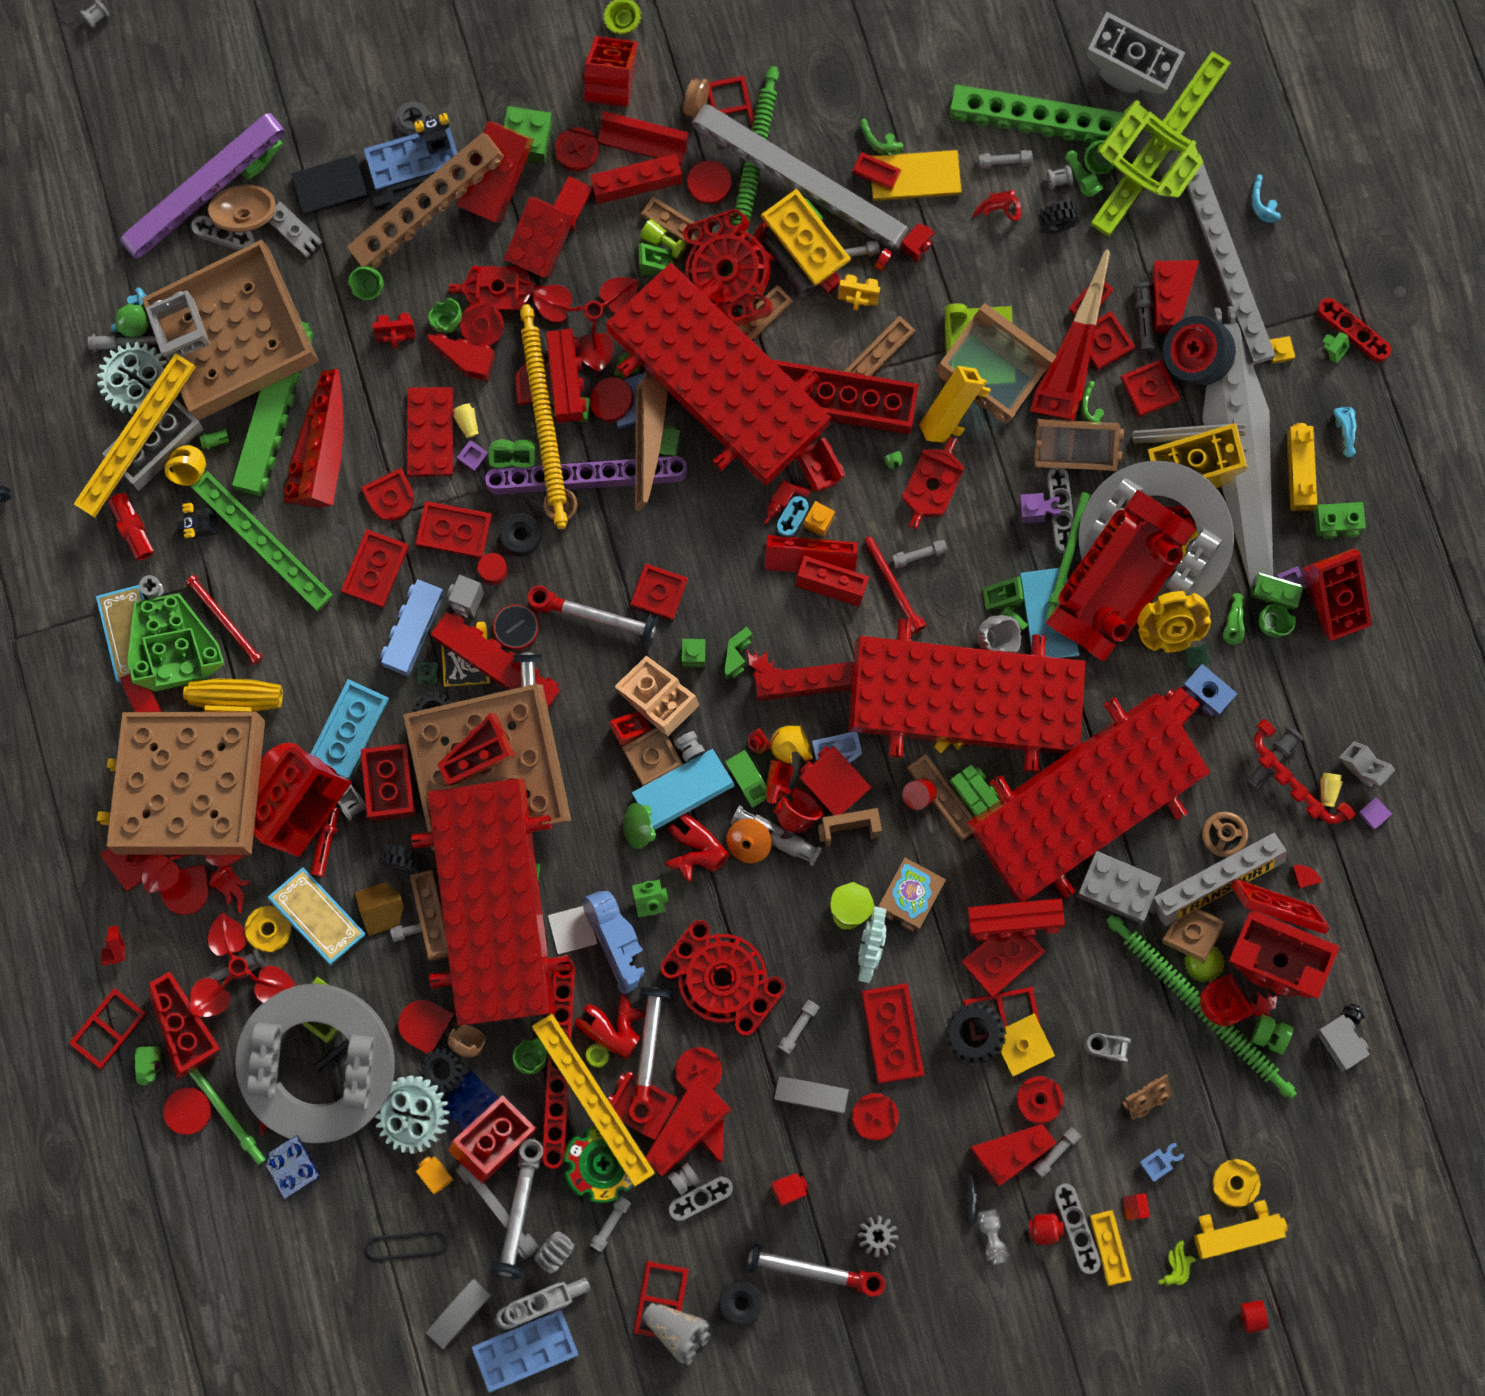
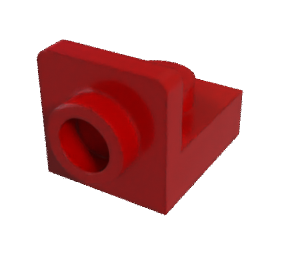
M117 925L108 927V937L105 938L106 948L101 950V963L103 966L125 961V944Z

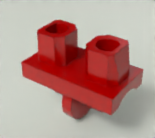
M400 313L398 321H390L387 315H378L376 323H373L375 341L392 342L393 348H398L399 341L416 338L414 322L410 318L409 313Z

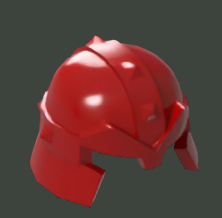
M796 787L791 793V796L794 797L793 801L783 796L777 803L774 813L779 824L785 830L802 833L806 832L809 827H813V823L822 817L823 811L820 803L811 794Z

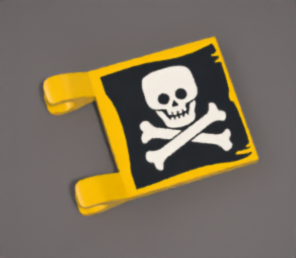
M478 622L476 627L483 632L482 636L487 639L485 622ZM441 645L444 687L490 684L488 676Z

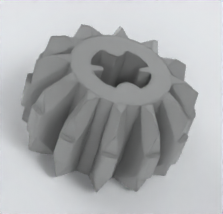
M877 1216V1224H874L871 1217L868 1218V1223L871 1227L869 1228L867 1225L861 1224V1228L867 1232L858 1233V1237H866L865 1241L859 1243L860 1247L869 1244L865 1252L869 1254L872 1248H875V1257H879L880 1248L885 1256L888 1255V1250L885 1246L887 1245L891 1249H895L896 1246L889 1241L898 1240V1236L890 1235V1232L897 1230L896 1226L888 1229L887 1226L891 1220L887 1219L884 1225H882L881 1216ZM874 1230L876 1233L878 1230L883 1232L882 1237L884 1241L882 1243L880 1240L878 1243L873 1241L874 1236L872 1232Z
M559 1231L555 1232L537 1251L535 1261L544 1271L553 1273L568 1259V1256L574 1249V1244L565 1234Z

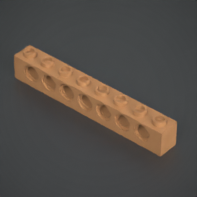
M482 132L351 242L347 248L362 267L377 268L385 256L395 253L404 240L412 239L416 235V230L421 226L425 227L430 224L434 215L438 212H444L450 206L449 203L453 199L462 197L471 184L480 182L484 178L483 174L489 169L493 170L501 164L500 160L505 156L492 139ZM478 155H481V163L478 166H475L474 159ZM463 169L465 175L462 180L458 181L457 173ZM447 184V192L441 195V186ZM429 198L431 201L430 206L424 209L423 202ZM412 212L414 215L413 220L407 223L406 217ZM395 226L397 232L395 236L390 237V229ZM378 240L380 247L377 251H374L373 244Z

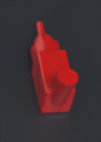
M783 480L767 507L768 517L764 523L767 524L770 518L775 517L782 509L785 510L794 494L808 498L812 489L793 485Z

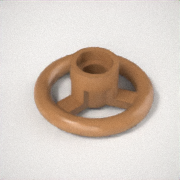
M1218 812L1206 820L1202 829V838L1210 852L1220 857H1229L1244 849L1248 841V829L1244 821L1236 814ZM1219 819L1233 820L1240 829H1236L1231 823L1221 824ZM1211 825L1216 828L1219 838L1216 847L1209 838ZM1227 830L1229 837H1224L1222 831ZM1241 836V840L1235 848L1223 850L1226 842Z

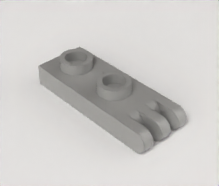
M281 202L276 205L275 213L268 222L307 258L310 254L304 248L308 247L314 252L316 248L311 242L314 241L318 246L323 242Z

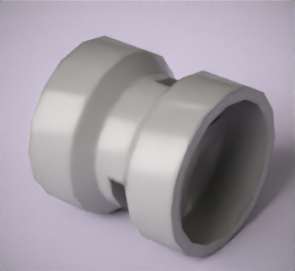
M694 731L682 735L674 742L676 747L681 749L685 762H689L705 752L703 746L698 744Z
M688 1163L681 1166L679 1173L673 1172L668 1176L680 1195L687 1192V1186H695L700 1183V1180Z

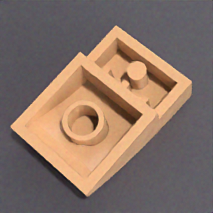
M645 656L615 685V689L666 736H669L700 706L693 693L683 687L676 677L648 656Z

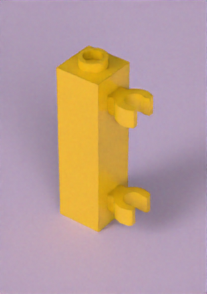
M957 366L919 424L927 441L945 443L951 434L961 436L965 430L964 427L958 426L961 418L977 395L987 397L991 391L990 388L984 387L987 381L981 379L977 369Z
M1297 423L1290 426L1287 431L1290 510L1313 511L1317 506L1313 426Z
M1265 1200L1253 1203L1258 1219L1217 1230L1213 1228L1210 1214L1200 1216L1199 1221L1203 1233L1194 1235L1199 1258L1204 1259L1286 1237L1285 1232L1288 1231L1284 1218H1280V1214L1269 1216Z

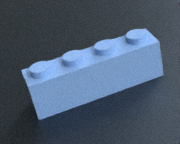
M418 579L415 585L412 584L407 594V597H409L406 605H402L398 614L400 618L398 625L392 627L389 638H391L388 647L384 646L380 655L381 663L384 667L408 677L410 676L444 598L443 589Z

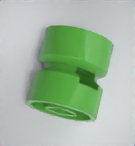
M1262 1014L1253 1031L1251 1042L1262 1047L1268 1045L1269 1050L1282 1055L1289 1044L1294 1027L1283 1022L1276 1024L1274 1018Z

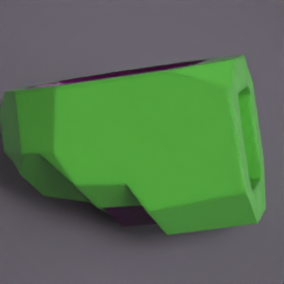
M161 1047L136 1048V1081L141 1086H148L156 1079V1074L162 1069Z

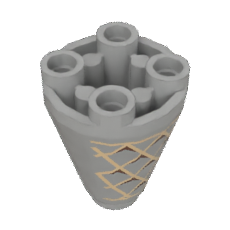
M652 1303L643 1315V1320L646 1321L648 1327L681 1363L691 1364L696 1356L695 1352L700 1345L704 1346L710 1338V1334L707 1332L709 1328L707 1321L664 1305Z

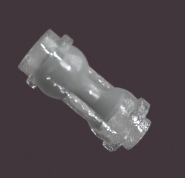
M996 1209L977 1213L979 1218L977 1223H979L981 1231L989 1239L986 1246V1261L991 1260L992 1265L1006 1262L1005 1257L1010 1256L1009 1252H1007L1005 1244L997 1236L1000 1229V1214L997 1215Z

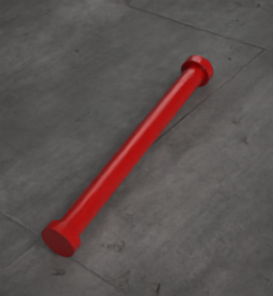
M196 575L189 577L185 581L186 586L191 587L247 654L250 658V663L252 665L259 663L263 659L262 654L257 653L198 582V577Z

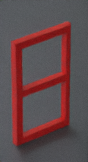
M739 76L709 82L708 97L710 106L715 109L711 88L741 82L746 105L719 111L726 115L747 110L752 129L754 116L745 77Z
M1033 987L997 993L994 997L987 995L963 1000V1004L967 1006L970 1003L997 998L1000 1017L1004 1021L1005 1028L1007 1027L1002 997L1028 992L1033 1014H1035L1040 1024ZM973 1020L968 1022L972 1041L989 1037V1033L976 1036Z
M114 988L69 1044L101 1070L145 1017L147 1012L140 1009ZM115 995L140 1014L122 1036L98 1018L99 1014ZM94 1021L118 1039L117 1043L101 1062L76 1043Z
M647 1260L634 1334L657 1337L653 1331L639 1329L644 1300L677 1306V1310L681 1311L689 1269ZM651 1267L683 1273L678 1301L646 1296Z

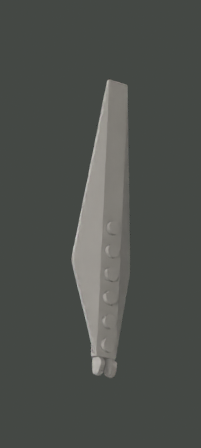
M1231 306L1227 310L1229 324L1223 325L1234 338L1236 346L1235 361L1223 379L1206 385L1202 421L1204 426L1233 423L1245 424L1246 433L1244 436H1240L1248 469L1239 475L1231 477L1232 481L1221 488L1231 514L1236 542L1251 590L1255 575L1258 573L1273 576L1269 408L1238 323H1236L1235 309ZM1214 308V320L1222 324V312L1220 308Z

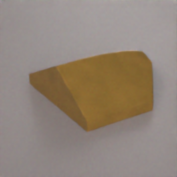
M385 882L355 892L360 914L369 937L400 926L404 906L399 892Z

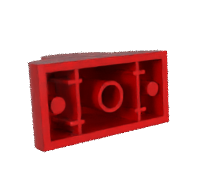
M595 36L585 63V102L629 108L638 42Z
M1356 548L1302 568V577L1307 586L1305 589L1310 601L1316 608L1319 622L1329 641L1372 626L1362 558Z

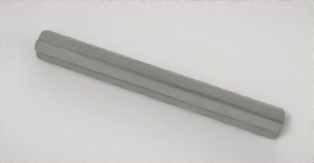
M1236 423L1239 436H1244L1246 433L1245 424ZM1229 424L1133 431L1132 438L1134 444L1177 441Z

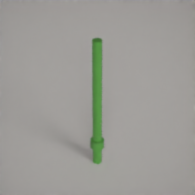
M1085 492L1081 493L1054 591L1050 594L1048 600L1050 605L1045 621H1047L1058 605L1059 593L1065 586L1079 537L1080 522L1090 498V494Z
M196 1069L189 1073L241 1142L239 1145L245 1152L248 1151L257 1165L262 1164L266 1159L255 1146L257 1143L252 1136H248L200 1071Z

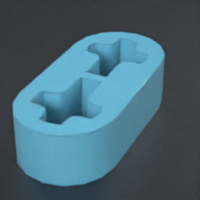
M800 496L794 497L788 503L777 523V531L781 536L792 537L796 534L808 513L809 506L805 498ZM802 503L803 511L799 510L796 516L793 515L795 510L793 505ZM792 519V530L783 531L782 523L787 524Z

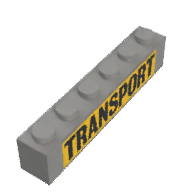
M1272 833L1155 896L1153 909L1166 927L1174 921L1194 912L1196 909L1233 891L1231 885L1234 879L1248 883L1285 863L1287 850L1276 834Z

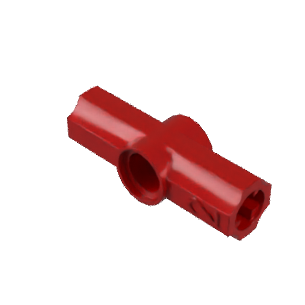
M118 493L112 496L108 503L116 517L118 529L124 540L128 542L135 559L140 561L150 558L155 552L146 536V529L139 515L135 513L129 497L126 493Z

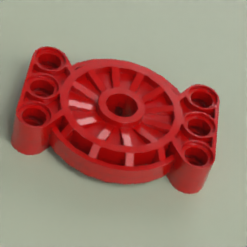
M731 209L691 223L684 228L683 238L693 246L686 262L685 274L692 283L694 282L698 289H702L714 276L717 277V282L720 280L724 288L718 291L710 300L738 327L767 317L772 312L773 305L763 295L770 275V263L766 250L754 236L747 232L749 228L748 217L737 209ZM741 217L740 223L737 226H733L734 219ZM720 224L719 231L712 233L713 227ZM699 231V237L696 240H692L693 233ZM749 239L753 240L757 246L753 247L749 243ZM725 262L733 264L732 273L727 277H722L720 274H722L723 268L726 266ZM764 301V307L756 310L757 303ZM743 308V314L740 317H735L737 309Z
M703 920L694 921L661 964V972L665 979L672 981L679 979L682 998L696 1015L714 1023H731L736 1021V1031L742 1037H749L755 1033L783 996L785 989L781 978H767L764 960L751 943L731 934H715L710 936V927ZM698 926L706 929V934L701 938L693 934V930ZM720 939H731L735 942L720 941ZM740 943L747 946L752 952L749 953L745 948L740 946ZM682 945L691 946V954L688 956L681 955L679 953L680 947ZM755 957L758 958L762 970H758L757 964L754 960ZM669 963H674L678 966L677 972L673 975L665 972V967ZM719 971L729 972L732 977L730 985L724 987L717 986L714 982L715 974ZM687 976V980L682 981V977ZM776 982L780 985L781 990L777 994H771L767 989L768 985ZM683 987H688L689 994L692 997L690 1000L686 997ZM763 1001L767 1008L764 1012L758 1013L753 1008L754 1003ZM697 1004L706 1013L699 1012L693 1005ZM736 1013V1017L730 1018V1015ZM711 1014L725 1016L726 1019H717L710 1016ZM745 1019L751 1021L753 1025L752 1029L747 1032L739 1028L740 1022Z

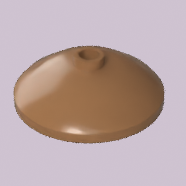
M239 185L218 193L211 200L208 212L211 221L219 228L230 232H247L266 224L275 213L276 203L273 195L262 187Z

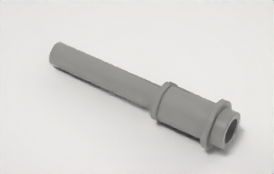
M92 334V337H88V348L94 352L103 349L115 350L118 346H126V343H129L130 346H134L136 342L139 345H144L145 343L147 345H158L155 336L116 338V335L96 336Z

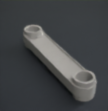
M460 1164L456 1169L457 1173L466 1184L472 1183L507 1229L510 1219L509 1214L486 1184H481ZM521 1232L518 1253L526 1260L528 1257L533 1256L540 1247L529 1233L524 1235Z

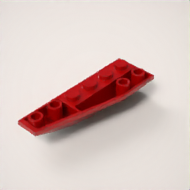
M338 369L321 371L289 465L283 502L317 508L333 506L343 443V405Z

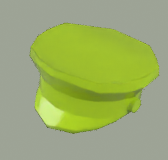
M854 882L836 888L830 900L834 922L841 929L851 930L866 922L871 917L875 907L869 889Z

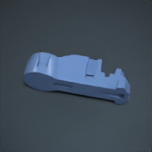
M598 891L585 896L582 899L585 916L597 935L618 982V989L623 994L630 993V991L637 988L639 980L645 972L643 967L636 969L635 965L630 966L629 964L633 961V957L643 951L642 947L639 946L633 927L621 916L617 902L609 891Z

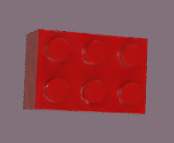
M529 197L504 260L541 277H550L576 215L536 197Z
M407 743L361 749L368 819L372 822L417 816L410 748Z
M502 1095L452 1141L449 1152L483 1184L520 1149L524 1141L532 1138L536 1128Z

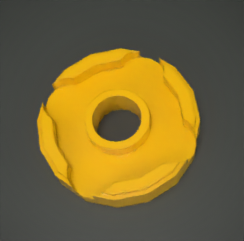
M264 906L255 909L249 915L245 923V934L248 942L255 949L262 952H275L282 949L288 943L292 935V925L276 907ZM266 923H272L275 927L271 935H264L262 932V928Z
M1239 1159L1228 1160L1219 1165L1212 1179L1213 1191L1217 1198L1225 1205L1232 1207L1245 1206L1251 1203L1259 1194L1261 1185L1256 1169L1247 1161ZM1234 1176L1242 1180L1243 1185L1239 1190L1233 1189L1230 1185V1180Z

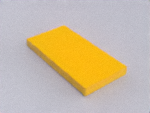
M957 150L872 156L902 169L892 191L871 182L873 201L961 195Z
M797 189L761 214V218L814 286H817L851 260Z

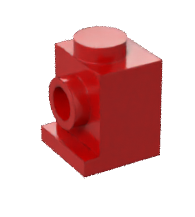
M918 223L902 240L901 250L918 263L921 258V252L926 253L931 247V240L935 235L934 231L930 227Z

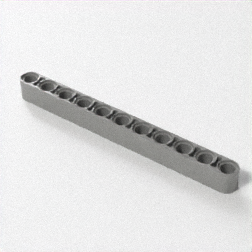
M704 104L693 120V127L700 133L793 190L797 189L801 195L889 249L897 251L901 246L902 240L908 235L909 229L903 223L714 107Z

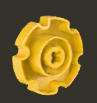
M1184 591L1166 593L1159 596L1157 602L1148 603L1142 609L1137 619L1138 632L1142 642L1151 650L1156 651L1162 648L1165 653L1182 651L1190 648V644L1193 641H1200L1208 633L1211 626L1209 617L1211 613L1206 601L1195 593L1188 596L1185 595Z

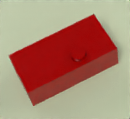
M488 121L483 133L492 139L505 157L500 160L501 164L493 170L489 169L483 174L484 178L480 182L471 184L466 189L467 192L458 198L456 206L493 222H502L534 139L496 122ZM478 155L474 159L475 166H478L481 163V155Z

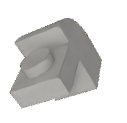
M1355 741L1339 757L1351 773L1370 787L1374 784L1381 786L1395 771L1390 763L1377 759L1368 746Z

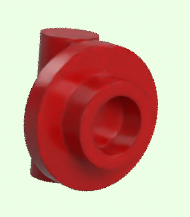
M760 728L749 734L748 745L754 753L761 754L771 749L769 741Z

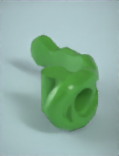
M862 119L860 121L865 138L875 152L880 155H897L902 151L903 144L901 142L895 143L893 134L889 133L886 135L884 144L879 143L872 135L867 120Z
M1069 151L1065 158L1069 161V166L1073 170L1075 179L1078 181L1081 193L1086 197H1091L1103 189V185L1097 181L1095 174H1090L1083 168L1081 163L1077 161V153L1075 151Z
M1089 381L1081 401L1080 414L1084 422H1101L1100 420L1104 415L1102 409H1097L1093 416L1088 412V399L1095 385L1094 381ZM1090 429V430H1093V431H1096V432H1097V431H1103L1104 429Z
M1239 593L1231 596L1233 603L1223 632V640L1231 645L1242 642L1245 634L1242 608L1244 596Z

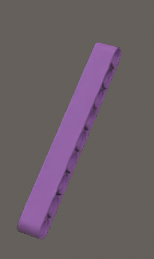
M271 113L263 115L126 231L120 239L121 243L134 258L143 256L280 140L285 134V129Z
M677 456L659 457L656 467L660 469V472L654 475L653 484L684 480L687 476L685 460ZM636 459L560 464L562 473L570 475L568 480L563 481L564 488L568 490L635 485L636 475L628 476L626 471L631 468L636 469ZM679 465L683 470L680 473H674L671 471V468ZM543 466L493 469L485 477L488 490L497 495L547 491L545 482L539 483L536 481L537 476L544 475ZM607 470L615 472V475L611 478L603 476ZM586 471L593 474L587 480L581 478V474ZM518 476L525 478L521 484H515L513 480ZM494 478L502 479L500 485L493 486L490 483Z

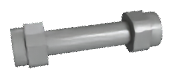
M1027 150L1013 155L990 156V153L978 155L979 168L984 169L991 168V165L1020 163L1021 166H1028L1033 163L1032 151Z
M878 241L866 242L865 246L845 249V252L850 258L866 254L872 257L880 254Z
M938 540L933 542L932 546L910 553H896L892 555V561L895 568H902L907 566L908 562L934 554L937 557L948 553L945 541Z
M419 923L404 928L402 925L391 928L390 931L393 942L406 940V936L421 933L422 929Z
M807 1000L802 1008L801 1016L787 1038L784 1037L778 1046L779 1049L790 1055L796 1046L794 1042L811 1016L814 1017L820 1008L817 1004Z
M1070 1127L1065 1132L1064 1138L1043 1160L1040 1159L1033 1166V1170L1042 1178L1051 1170L1050 1166L1071 1144L1074 1145L1081 1138V1135L1073 1127Z
M621 1196L618 1197L613 1205L615 1207L599 1235L594 1236L590 1246L600 1252L603 1251L608 1243L606 1241L622 1213L627 1212L631 1202Z

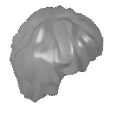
M999 615L989 617L979 626L977 631L979 646L983 650L1017 653L1021 645L1019 623L1010 616Z

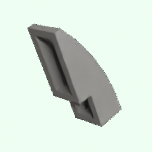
M779 1077L774 1100L844 1114L849 1089Z
M473 1279L434 1322L426 1334L444 1349L492 1295Z

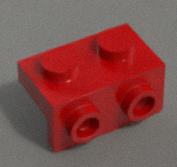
M825 437L820 438L816 444L808 446L796 457L815 493L837 485L845 476L842 465L838 462L831 445L828 444Z

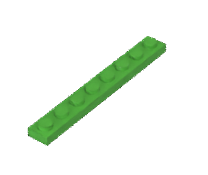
M208 471L191 486L317 612L334 597Z

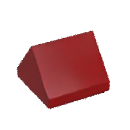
M1146 1194L1122 1197L1126 1221L1150 1217Z

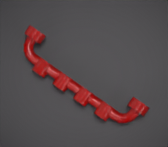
M1262 719L1256 725L1258 731L1254 736L1253 742L1255 749L1261 755L1258 762L1264 768L1269 769L1272 767L1277 772L1274 775L1275 780L1282 786L1287 783L1293 789L1290 795L1297 802L1300 803L1303 800L1309 806L1306 812L1313 819L1319 816L1326 823L1338 824L1343 820L1349 822L1356 815L1354 810L1344 802L1336 808L1338 812L1336 815H1330L1325 810V807L1313 798L1308 789L1293 777L1292 772L1284 767L1277 757L1263 745V738L1265 736L1270 738L1276 732L1274 726L1266 719Z

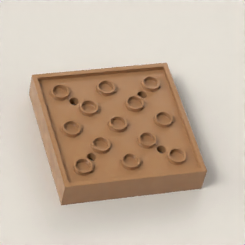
M262 239L142 298L145 308L151 306L156 301L165 300L177 292H184L186 290L195 300L210 345L183 356L184 359L194 364L196 368L180 392L188 411L198 421L319 362L273 255ZM252 286L250 291H246L248 287ZM189 307L160 319L168 342L196 330L193 319L187 321V318L191 316ZM277 342L276 346L271 348V344ZM213 372H216L214 377H210Z
M533 684L403 714L428 832H432L428 791L518 778L525 779L526 790H529L531 793L527 799L530 818L550 815L551 821L542 822V824L552 823V825L572 821L543 685ZM489 713L497 714L515 753V757L455 786H447L437 764L457 744H460ZM511 722L516 723V728L514 730H511L509 728V724ZM444 737L449 738V744L446 746L443 744ZM431 846L432 851H435V847Z
M122 712L107 847L115 854L251 855L265 720L257 712ZM158 745V749L152 751L153 747ZM225 745V749L219 751L220 747ZM150 812V816L145 819V814ZM218 812V816L212 819L213 814Z

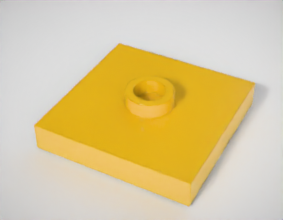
M1035 1014L1005 1027L1007 1033L1005 1034L1006 1042L1002 1046L1001 1053L1012 1076L1055 1057Z

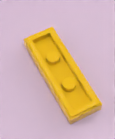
M1113 1210L1089 1216L1107 1286L1131 1281Z

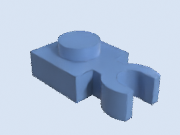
M1176 1143L1170 1144L1166 1148V1153L1163 1154L1158 1149L1139 1162L1152 1182L1173 1169L1170 1164L1171 1161L1176 1162L1184 1157L1183 1153L1177 1157L1172 1155L1171 1151L1177 1146Z

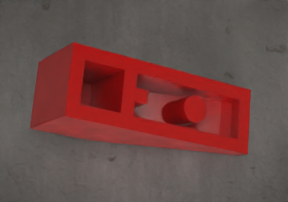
M797 1173L771 1183V1188L781 1208L806 1196L805 1190L809 1189L804 1177H799Z

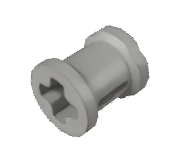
M95 0L94 5L86 11L82 10L80 12L92 28L104 16L108 17L110 15L100 0Z
M1069 165L1065 166L1064 169L1055 171L1049 169L1046 171L1050 189L1064 184L1073 185L1072 171Z
M148 575L141 579L139 584L140 590L148 599L163 595V585L160 584L156 577ZM154 584L156 587H153L152 591L149 592L148 589H150L151 585Z

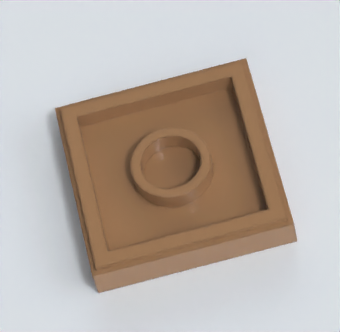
M658 728L621 747L642 787L683 765L668 736Z
M1196 909L1194 912L1174 921L1169 927L1162 943L1205 963L1226 922L1200 909Z

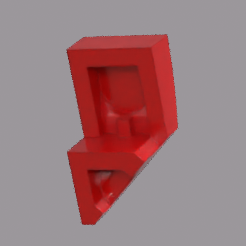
M771 760L766 791L768 803L775 804L779 797L784 794L788 795L791 792L788 786L794 769L793 766Z
M724 1119L701 1141L702 1146L706 1150L708 1149L719 1163H722Z

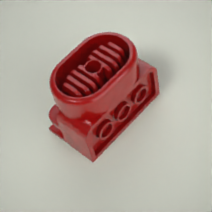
M282 743L273 747L261 759L254 836L262 844L300 857L352 782L338 776L333 767L325 764L320 758L305 752L297 744Z
M1250 909L1229 962L1235 968L1241 970L1243 975L1253 984L1269 989L1281 996H1303L1305 998L1319 999L1340 946ZM1277 957L1284 959L1285 967H1277L1273 959Z

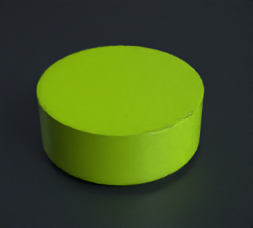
M593 1044L586 1051V1060L590 1066L601 1068L607 1064L609 1052L606 1048L599 1044Z

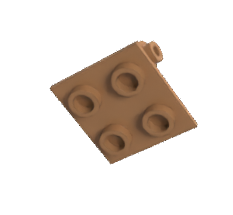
M1165 1075L1160 1079L1156 1078L1147 1084V1087L1143 1086L1141 1091L1137 1090V1093L1134 1092L1125 1098L1126 1101L1122 1102L1127 1111L1129 1110L1132 1120L1145 1116L1151 1108L1156 1105H1162L1169 1100L1172 1094L1168 1076Z

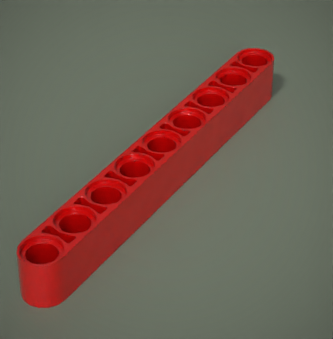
M570 960L569 962L560 963L561 965L570 964L571 971L569 974L561 975L558 971L553 972L552 991L555 1012L551 1014L555 1018L558 1011L564 1010L568 1012V1019L565 1022H558L569 1041L572 1042L575 966ZM561 987H566L570 990L569 996L565 999L557 997V991ZM548 1054L543 1162L549 1169L554 1170L562 1167L564 1164L569 1084L560 1070L553 1067V1059ZM562 1081L564 1083V1090L560 1093H554L551 1090L553 1082ZM555 1104L563 1107V1113L559 1117H553L550 1114V1108ZM553 1128H558L562 1132L561 1138L557 1141L549 1139V1131ZM551 1152H558L560 1154V1161L556 1165H551L547 1161V1157Z

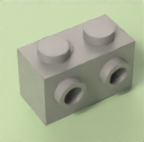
M462 575L458 576L455 585L451 584L447 593L450 605L455 611L454 613L465 619L468 616L471 618L475 617L484 596L481 583Z
M1344 1015L1316 1031L1341 1071L1347 1070L1370 1055L1367 1051L1369 1047L1362 1037L1359 1038L1354 1031L1356 1029L1354 1023L1349 1017L1345 1018Z

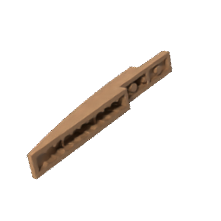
M646 369L645 378L636 386V511H640L648 503L660 451L667 401V390Z

